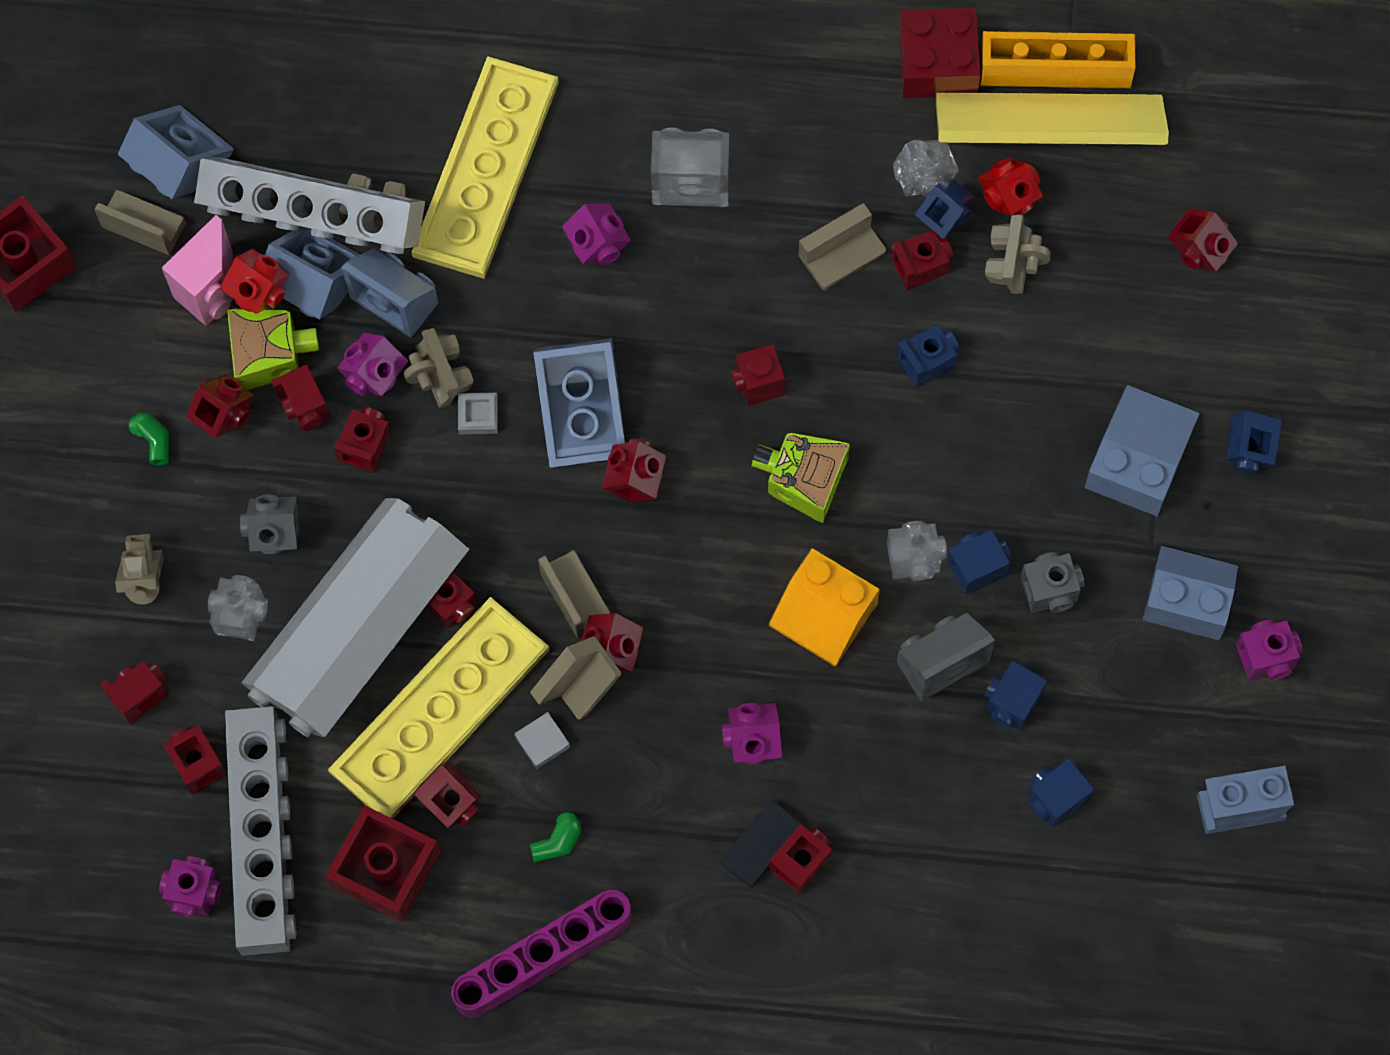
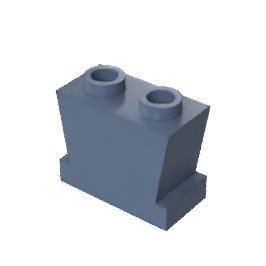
M1285 766L1205 779L1207 790L1200 791L1197 794L1205 834L1285 821L1287 817L1286 812L1294 806Z

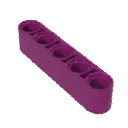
M618 890L602 892L463 974L452 986L451 995L456 1009L461 1015L468 1018L482 1016L619 935L629 927L632 913L628 898ZM617 904L624 909V913L617 920H607L602 916L603 909L607 905ZM574 925H583L589 930V933L584 940L572 941L566 936L568 930ZM541 945L551 947L553 950L552 957L543 963L536 962L531 958L533 950ZM505 966H511L518 971L516 979L508 984L498 982L496 979L497 972ZM470 987L480 989L482 997L477 1003L466 1005L461 1002L460 998L464 990Z

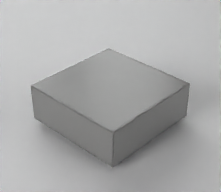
M458 393L459 434H498L497 393Z
M548 712L514 734L536 769L570 748L569 742Z

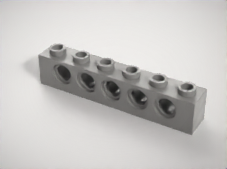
M221 157L201 158L194 200L196 204L208 206V213L229 216L230 211L242 213L241 219L244 221L264 223L265 219L276 221V227L280 229L298 231L299 226L311 228L310 234L313 236L333 238L334 234L346 236V243L359 246H368L369 241L380 243V250L403 254L404 248L418 247L425 201ZM238 182L243 187V197L241 200L236 195V185ZM272 190H274L278 196V203L276 207H274L270 202V193ZM307 197L310 198L313 204V210L310 215L304 208V202ZM342 204L348 211V218L345 223L339 216V208ZM376 212H379L383 218L381 230H378L374 224Z
M273 706L226 710L236 948L241 956L290 952V939H296L297 930L295 915L288 914V899H294L295 891L293 875H286V860L292 859V841L290 835H284V820H290L289 797L282 796V781H288V763L286 757H280V743L286 742L285 719L278 718ZM265 745L268 747L266 754L262 758L256 760L248 758L249 751L254 746ZM265 783L270 786L268 793L264 797L258 799L250 797L251 789L255 785ZM267 822L272 825L269 834L265 837L256 838L252 836V830L258 823ZM269 861L274 864L273 870L268 876L262 878L254 876V869L259 863ZM264 901L275 902V910L270 916L263 918L256 916V908L260 903Z

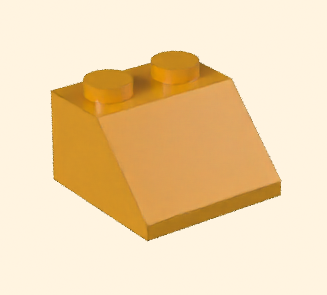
M812 548L790 580L769 626L836 667L877 606L880 589Z

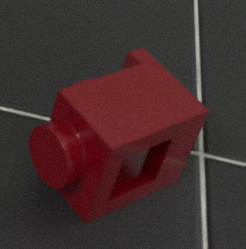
M933 230L901 243L900 241L892 243L891 260L906 290L948 274L949 259L953 258L951 246L946 238L938 239ZM927 251H929V253H930L929 256H921V255H920V254H922V253H924V252H927Z
M307 364L271 380L289 421L296 418L303 431H310L319 427L325 419L330 417L326 403Z
M364 407L362 412L351 410L340 439L336 441L334 446L338 462L371 473L375 472L391 434L389 423L384 420L385 416L381 412L369 407ZM359 430L369 433L365 437L357 436Z
M452 571L425 607L449 629L455 622L458 624L464 622L475 609L474 604L477 602L475 593ZM447 588L453 590V594L448 598L440 596Z
M143 661L137 666H128L116 677L117 681L112 685L107 680L100 684L106 695L130 725L168 697L162 685L167 679L153 661L148 665Z
M199 725L193 728L184 727L170 736V741L163 745L192 795L227 775ZM199 754L202 756L198 761L191 765L188 764L189 758L192 755Z
M450 762L441 765L414 793L447 828L454 826L457 822L462 826L466 825L480 810L475 803L482 796L455 770V767ZM451 789H454L460 795L458 804H452L448 799V792Z
M800 824L769 860V870L801 895L806 886L831 858L832 849L829 847L830 841L816 828L812 827L808 830ZM802 853L807 854L811 861L807 865H800L795 861L796 856Z

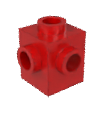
M1007 158L995 163L988 172L978 177L984 189V198L994 211L1008 215H1022L1033 208V202L1043 197L1038 187L1040 184L1038 173L1033 166L1025 162Z
M250 249L235 257L220 285V289L234 298L240 308L258 314L269 307L275 308L282 301L286 294V289L283 286L290 274L281 269L275 259Z

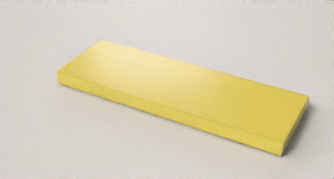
M487 56L423 221L418 247H413V258L485 279L559 83L557 76Z
M936 93L938 141L940 143L1168 144L1169 131L1162 95Z
M490 597L328 769L329 773L366 806L393 819L415 796L414 793L458 750L549 652V646Z

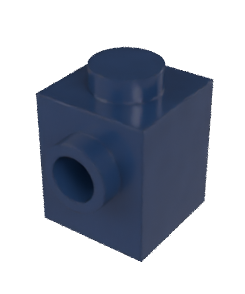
M993 530L981 534L980 531L970 533L959 541L960 545L949 550L947 562L965 595L1008 575L1009 561L1012 560V555L1006 542L1003 539L997 540Z
M1012 661L1003 677L1000 678L995 675L984 694L985 697L989 698L986 712L991 714L990 718L999 726L1006 729L1014 727L1021 731L1044 693L1047 680Z
M1067 759L1054 770L1048 766L1031 779L1033 785L1028 794V798L1031 800L1028 802V806L1038 820L1041 822L1047 820L1051 827L1054 828L1090 801L1094 789L1072 761Z

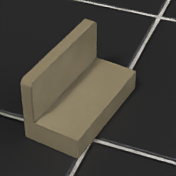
M117 189L108 206L98 203L94 209L102 228L167 255H170L186 225L184 217Z
M864 203L799 240V257L822 290H827L886 254V248L871 228L872 214Z
M574 550L550 563L546 556L538 559L540 574L577 639L583 636L589 615L610 614Z
M593 636L567 646L530 693L539 705L561 696L576 718L582 719L590 713L621 676V672L596 637Z

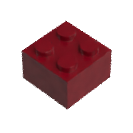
M976 8L901 10L899 43L902 97L928 98L936 97V93H978L980 63Z
M23 195L0 211V295L16 313L76 268L69 249Z
M364 805L325 877L331 888L402 923L437 860L440 849L436 840Z

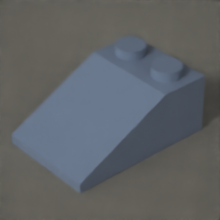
M612 338L536 348L533 353L550 468L608 460L612 445L625 443Z
M1127 385L1089 470L1084 488L1158 517L1200 413Z

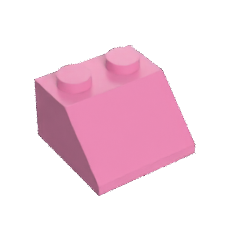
M215 215L162 267L174 299L205 326L213 319L221 318L229 309L230 302L233 301L231 296L220 289V285L233 263V250L222 219Z

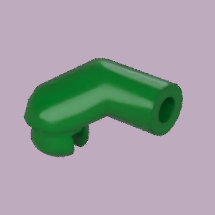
M140 412L137 416L132 417L129 421L131 433L133 435L136 434L138 437L143 436L150 442L149 463L156 466L167 465L169 463L168 429L151 413Z
M571 812L560 814L556 819L557 825L550 839L530 843L534 863L565 856L572 851L581 834V823L576 815Z

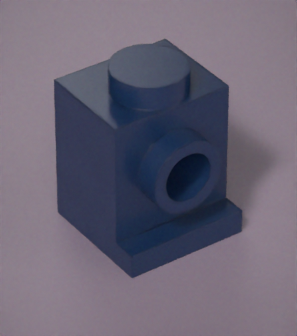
M951 178L935 185L915 213V216L944 239L953 227L959 228L969 217L971 210L968 208L975 196Z
M938 324L907 341L904 339L898 342L896 358L917 388L956 367V352L959 351V345L950 330L942 332ZM934 346L936 352L929 353L926 349Z
M1250 411L1230 416L1229 424H1232L1226 460L1235 462V469L1237 471L1249 474H1257L1259 469L1275 465L1282 420Z

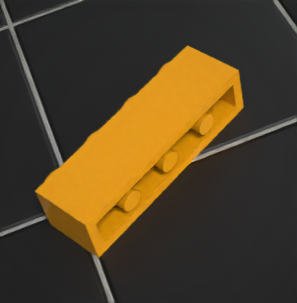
M983 31L980 50V86L1131 88L1135 72V34Z

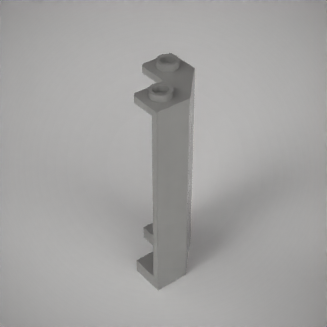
M385 498L241 682L250 690L247 695L249 699L259 707L273 706L286 712L292 717L289 724L302 735L309 737L310 734L325 737L468 552L469 548L440 523L430 517L427 520L420 519L412 512L411 506L402 500Z

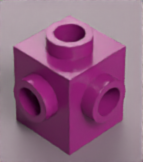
M610 203L584 204L562 226L573 246L574 253L583 264L600 263L601 265H607L612 263L620 256V251L631 241L623 227L622 220L616 215Z
M363 333L359 340L346 350L344 360L337 369L347 378L345 381L346 385L355 393L364 396L365 393L382 396L394 386L397 380L396 376L408 360L384 336Z
M1274 620L1259 622L1251 627V631L1241 633L1236 643L1248 681L1267 676L1269 680L1284 678L1292 673L1291 669L1295 668L1300 659V654H1302L1300 638L1296 631L1291 632L1287 620L1276 624Z
M746 703L737 708H728L729 724L722 725L724 749L732 748L734 763L756 764L767 759L782 758L776 703L764 705Z
M187 856L185 861L173 859L170 870H164L159 892L163 894L162 899L172 909L171 913L185 918H195V915L210 916L212 905L218 903L222 883L219 881L220 878L214 869L209 867L210 862L201 858ZM186 880L194 881L192 887L184 889Z

